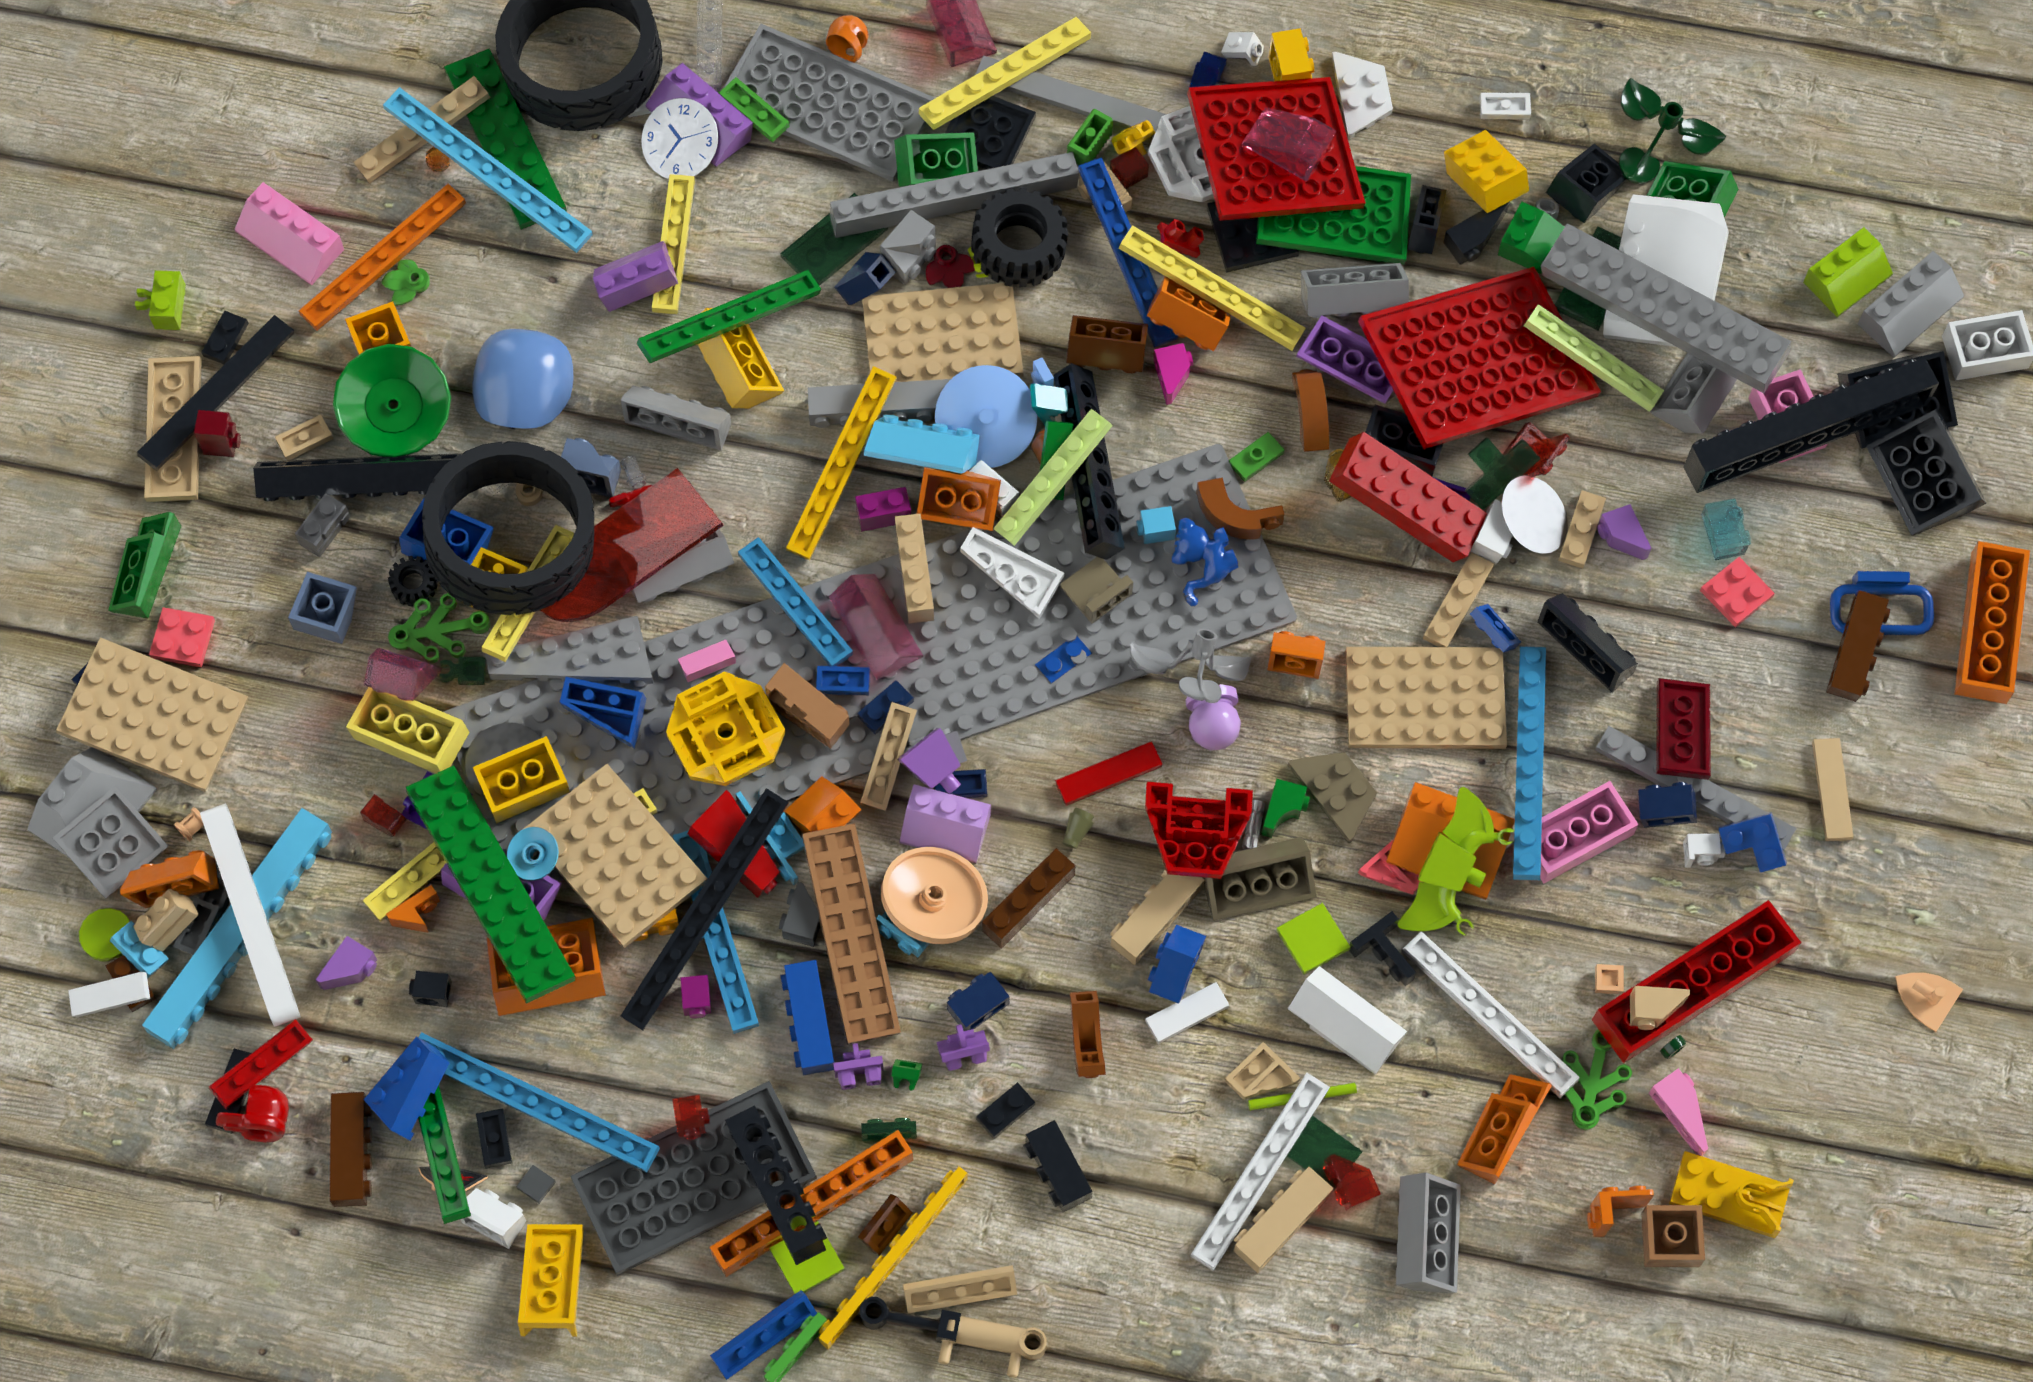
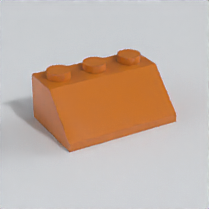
M1164 276L1147 313V316L1150 317L1153 323L1159 326L1165 325L1173 329V333L1181 338L1188 337L1195 341V344L1201 349H1210L1212 351L1216 349L1227 330L1231 316L1229 313Z
M196 850L189 852L188 856L181 858L170 857L159 864L141 865L140 869L129 872L120 889V895L144 908H149L168 889L188 897L219 889L216 860L204 851Z

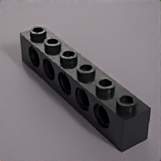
M754 1105L726 1119L725 1122L795 1264L798 1265L826 1251L823 1240L827 1239L826 1234L820 1223L814 1224L812 1217L816 1216L809 1201L803 1202L800 1195L804 1194V1191L798 1179L792 1180L789 1173L793 1172V1169L787 1157H780L778 1151L782 1147L775 1134L769 1135L767 1129L771 1128L765 1113L759 1115ZM754 1137H761L756 1142H750ZM765 1159H772L767 1164H761L762 1161ZM776 1181H783L779 1186H772ZM788 1203H795L791 1208H783ZM800 1225L806 1226L801 1231H794Z

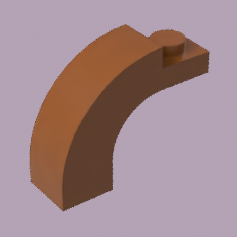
M1310 369L1293 372L1292 383L1298 400L1300 441L1304 452L1329 450L1328 411L1321 372Z
M1223 477L1197 482L1196 495L1202 513L1216 529L1224 527L1227 535L1246 540L1260 539L1263 528L1272 530L1283 525L1285 514L1282 505L1258 510L1242 509L1229 499Z
M1097 991L1070 993V1006L1078 1077L1084 1076L1085 1078H1096L1099 1075H1106Z

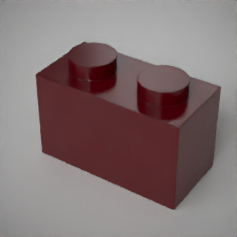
M198 410L194 434L203 455L234 457L235 449L240 447L241 435L237 433L236 423L232 421L229 412Z

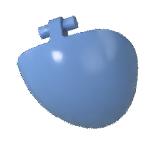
M506 329L491 335L483 343L479 351L473 373V399L476 411L480 417L495 425L521 429L542 427L552 422L565 408L573 388V363L567 347L551 335L528 329Z

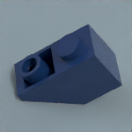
M865 252L834 288L848 305H853L879 291L896 271L882 254Z

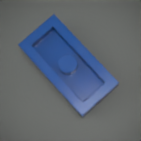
M1489 604L1476 607L1470 613L1475 620L1476 626L1485 631L1492 639V644L1496 648H1500L1502 652L1513 650L1521 643Z
M1077 636L1073 642L1063 643L1035 665L1052 684L1077 665L1071 661V656L1076 657L1084 650L1087 658L1092 652ZM1061 662H1062V669H1061L1058 673H1055L1056 671H1058V670L1061 668Z
M817 666L816 689L823 694L869 696L870 667Z

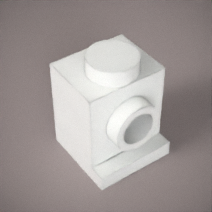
M1719 833L1687 834L1683 842L1685 868H1690L1693 863L1697 862L1701 866L1712 865L1714 862H1717L1718 858L1725 857L1723 842H1720Z

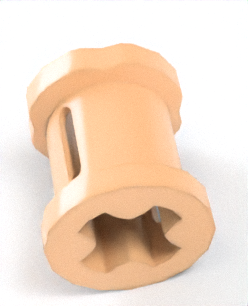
M195 807L190 809L191 813L180 823L176 822L174 824V827L189 842L193 839L192 836L204 826L200 812Z

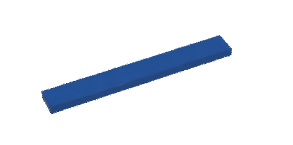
M1102 157L1079 165V173L1143 323L1148 324L1147 332L1154 348L1178 339V336L1173 333V329L1165 325L1159 326L1153 323L1150 317L1147 316L1149 307L1158 290L1149 267L1119 249L1131 225Z

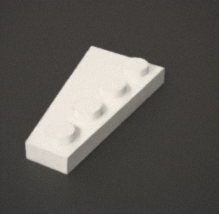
M974 527L960 548V552L1039 619L1064 578V572Z

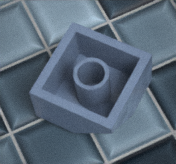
M567 438L561 457L566 459L579 472L577 475L582 476L590 493L613 497L621 473L619 460L607 454L599 456L594 446L585 439L575 438L573 440Z
M307 572L288 617L293 630L342 644L352 621L357 587Z

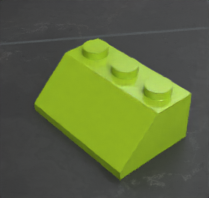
M1863 227L1810 267L1803 283L1836 317H1839L1890 278L1893 272L1881 243Z

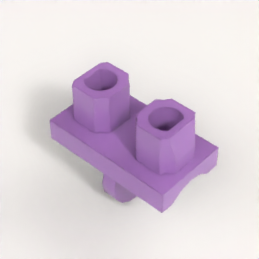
M961 1024L956 1025V1034L948 1035L947 1040L937 1042L942 1062H945L949 1071L959 1069L962 1066L961 1058L971 1056L972 1063L986 1062L987 1051H990L984 1030L974 1032V1029L963 1031Z
M858 1043L852 1044L853 1052L843 1053V1062L833 1063L835 1078H838L842 1090L855 1088L854 1075L865 1074L867 1086L881 1084V1071H884L882 1056L871 1057L870 1049L859 1051Z

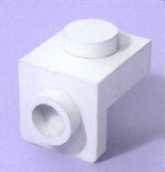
M1229 32L1221 53L1225 58H1246L1251 66H1257L1263 54L1264 46L1254 32Z

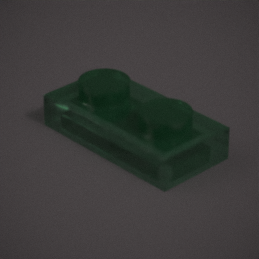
M896 1118L894 1122H883L882 1119L867 1120V1123H861L862 1141L882 1140L899 1130L904 1139H917L916 1121H911L910 1118Z

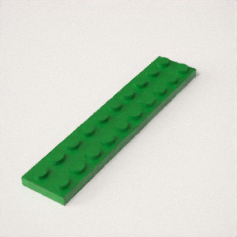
M453 765L406 786V793L525 1003L527 1004L574 982L575 975L455 766Z

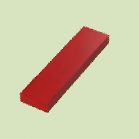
M1151 741L1057 779L1055 784L1065 806H1068L1161 768L1162 762Z
M295 1019L211 1084L208 1089L223 1107L227 1109L249 1092L250 1086L258 1085L308 1046L313 1039Z

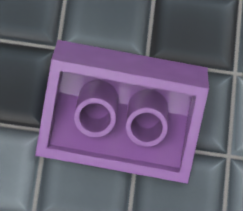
M664 241L594 269L593 274L599 299L609 312L678 284Z

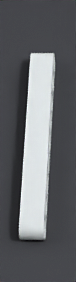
M225 803L200 812L273 1026L276 1027L301 1018L229 809Z

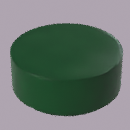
M1678 1035L1659 1052L1665 1059H1670L1687 1045V1042L1681 1035Z

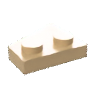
M1263 1042L1225 1078V1082L1245 1100L1295 1085L1301 1078Z

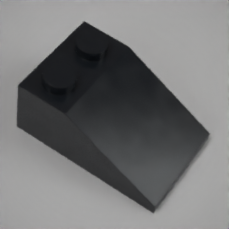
M1594 143L1557 173L1545 193L1568 210L1576 219L1585 223L1604 206L1628 179H1625L1619 163Z
M1375 404L1365 433L1433 477L1443 444L1423 449L1406 414Z

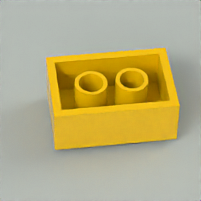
M1487 130L1444 151L1447 174L1486 213L1529 192L1527 169Z
M547 736L473 767L477 781L496 824L570 793L567 780Z

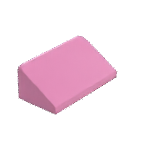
M723 640L678 659V662L687 682H691L735 664L736 658L727 640Z

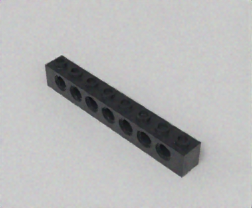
M1071 363L1053 375L1055 387L1064 388L1067 391L1068 412L1061 413L1060 415L1062 422L1073 424L1072 432L1091 409L1100 415L1093 371ZM1103 437L1071 477L1085 553L1108 560L1124 550L1125 546L1105 437Z

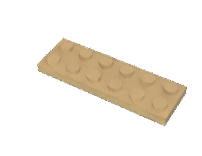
M200 356L148 358L146 442L201 388ZM194 434L158 471L145 462L144 498L146 502L198 500L199 443Z

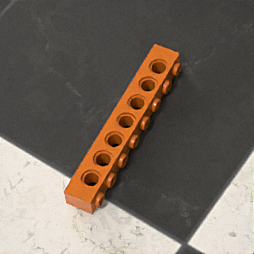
M899 1130L805 1187L803 1189L804 1194L800 1196L804 1203L810 1202L816 1215L812 1217L813 1222L821 1219L914 1161L913 1152ZM788 1203L783 1208H791L795 1203ZM768 1210L710 1246V1250L725 1277H728L768 1252L770 1247L783 1241V1238ZM800 1225L794 1231H800L806 1226Z

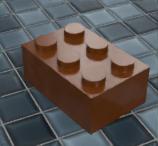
M1073 315L1066 363H1072L1080 367L1093 366L1104 371L1117 369L1129 374L1142 372L1148 324Z

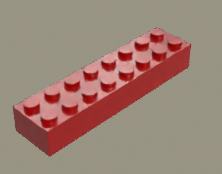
M1768 900L1635 985L1690 989V995L1685 1003L1658 1027L1651 1030H1642L1638 1026H1630V993L1634 987L1599 1008L1592 1021L1621 1061L1626 1063L1794 954L1802 942Z

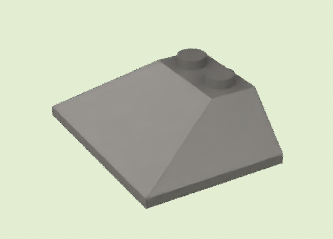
M91 747L72 757L40 796L30 820L28 831L67 856L52 838L114 786L122 792L138 812L141 811L157 788L102 751Z

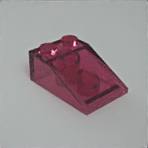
M1265 107L1242 145L1307 182L1328 150L1336 130L1315 118Z

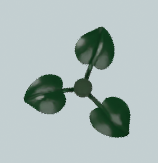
M1630 78L1624 86L1621 95V106L1625 114L1636 121L1643 120L1646 116L1648 119L1659 116L1658 122L1661 127L1646 153L1637 147L1627 148L1621 153L1619 167L1628 181L1635 184H1644L1652 181L1657 176L1660 170V162L1649 155L1664 130L1674 129L1678 125V133L1683 135V146L1688 151L1697 155L1710 153L1725 140L1726 135L1707 122L1695 118L1684 120L1682 118L1683 108L1680 104L1668 102L1665 106H1661L1660 97L1653 90L1639 84L1633 78Z

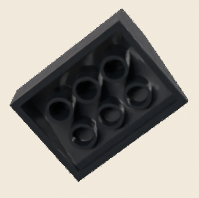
M1930 350L1837 373L1839 385H1846L1848 387L1863 377L1869 376L1872 378L1884 369L1890 367L1895 369L1901 367L1904 362L1910 359L1917 361L1925 357L1939 382L1927 406L1856 432L1855 435L1861 449L1867 448L1866 446L1935 409L1942 415L1948 428L1958 425L1944 351Z
M1936 409L1866 446L1912 536L1961 517L1987 504L1942 415Z

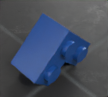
M1772 812L1719 827V833L1726 854L1752 847L1760 873L1786 866L1787 861Z
M1179 925L1175 926L1172 933L1167 932L1155 957L1160 960L1158 967H1152L1148 981L1152 982L1149 992L1179 1004L1186 991L1192 971L1199 959L1206 936Z

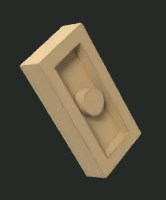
M318 415L275 436L276 442L286 460H292L334 439L322 415Z

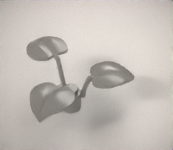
M1198 629L1194 641L1189 640L1186 648L1175 660L1165 651L1139 646L1132 641L1130 644V655L1134 663L1142 670L1154 674H1165L1167 668L1174 669L1191 649L1192 656L1200 660L1197 679L1193 677L1182 678L1179 682V689L1184 695L1192 699L1205 700L1208 703H1217L1221 698L1222 691L1216 682L1202 680L1205 664L1210 670L1215 671L1217 676L1223 679L1241 681L1246 678L1251 663V657L1214 655L1217 635L1208 629Z

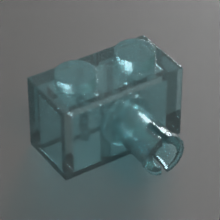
M1736 499L1705 504L1701 516L1714 560L1745 555L1748 546L1751 544V537L1749 531L1744 529L1743 510L1737 506Z

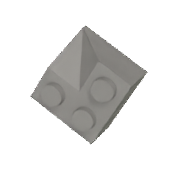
M910 210L880 245V252L896 271L892 277L906 285L910 279L914 280L918 276L921 266L926 261L932 260L937 251L935 226Z

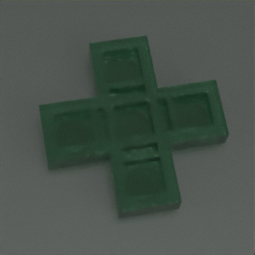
M1486 437L1467 454L1483 474L1466 488L1465 492L1480 509L1484 510L1498 496L1503 495L1506 486L1513 479L1522 476L1541 458L1524 439H1521L1503 455L1490 439Z

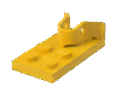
M1684 1151L1669 1204L1702 1205V1215L1776 1238L1781 1231L1780 1224L1794 1180L1789 1178L1787 1182H1780Z
M527 1224L518 1326L521 1336L525 1337L533 1328H567L572 1337H577L575 1323L583 1225Z

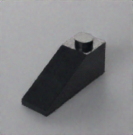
M1422 185L1408 250H1413L1420 254L1433 253L1447 190Z
M1510 202L1489 213L1481 210L1446 231L1443 243L1460 265L1467 261L1473 262L1481 255L1484 247L1507 213Z

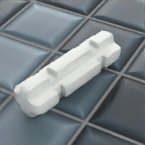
M1252 800V814L1246 825L1242 845L1244 850L1257 847V838H1259L1262 815L1265 808V802Z

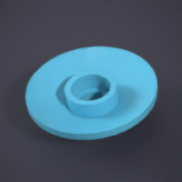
M528 827L519 831L512 838L507 850V858L517 876L531 881L547 876L555 867L559 854L558 845L553 835L539 827ZM536 851H539L540 855L538 859L534 860L533 854Z

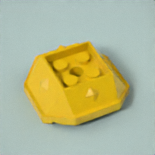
M724 671L677 694L666 735L690 780L727 786L773 763L785 735V728L761 685L735 677V675ZM726 730L733 733L728 738L719 736L721 732Z

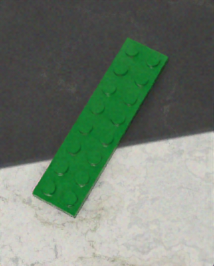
M490 48L444 66L454 90L475 76L490 96L488 100L466 115L481 148L563 210L567 211L565 203L510 93ZM508 202L521 230L536 224V222Z

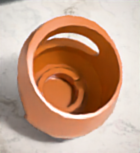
M840 16L829 27L826 45L832 54L855 63L861 58L862 48L867 44V27L856 16ZM853 48L855 55L850 56L846 54V50Z

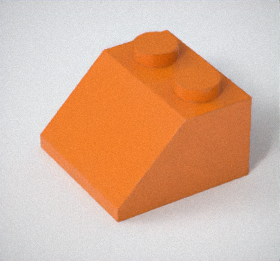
M1288 631L1274 632L1267 670L1319 679L1326 641L1320 640L1316 636H1294L1293 633Z
M821 776L784 813L804 834L848 825L862 809L841 788Z

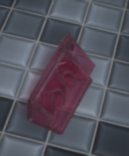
M876 574L851 575L829 596L864 662H867L876 680L923 657L922 652Z

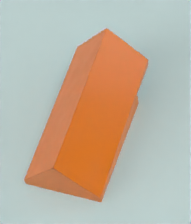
M1509 1074L1500 1095L1491 1094L1457 1165L1496 1184L1552 1085Z

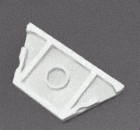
M1332 52L1331 58L1347 139H1351L1358 131L1363 128L1368 129L1377 120H1382L1392 114L1393 107L1385 67L1339 52Z

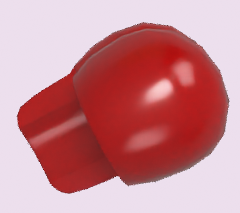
M267 1085L250 1086L245 1114L220 1112L217 1114L216 1125L223 1127L224 1130L239 1132L244 1139L265 1143L278 1141L283 1138L286 1131L285 1126L289 1114L288 1099L276 1087Z

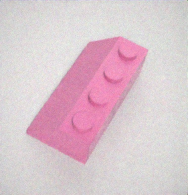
M264 182L246 200L235 227L236 233L310 285H313L344 251L340 235Z

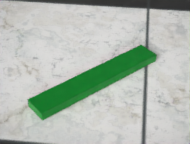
M438 1085L435 1093H430L423 1107L426 1111L423 1117H418L442 1220L444 1224L469 1217L471 1212L441 1090Z

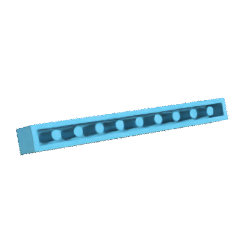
M301 808L252 875L267 921L274 912L277 913L282 908L285 896L289 891H293L298 886L301 874L305 869L311 868L316 859L315 855L320 848H325L331 840L332 831L328 823ZM231 905L142 1024L148 1034L172 1049L177 1044L184 1042L188 1036L190 1026L193 1022L200 1020L204 1014L206 1004L209 1000L217 997L221 989L220 985L225 978H230L237 967L236 963L242 956L248 954Z

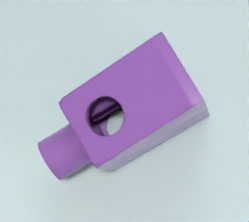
M940 728L934 729L898 758L899 762L928 788L932 789L940 783L945 791L950 794L961 785L952 774L961 765Z

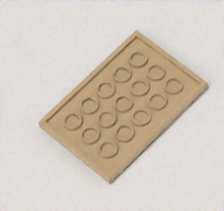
M1005 283L871 295L862 299L870 372L874 366L897 377L895 382L952 379L955 375L968 368L991 365L1004 368L1018 377H1023L1013 284L1012 287L1005 286Z
M100 637L56 732L206 792L245 708L248 696Z
M1346 647L1348 748L1506 749L1503 652L1500 648Z
M608 764L600 768L525 827H539L553 835L559 850L555 869L623 948H626L704 886L708 880Z

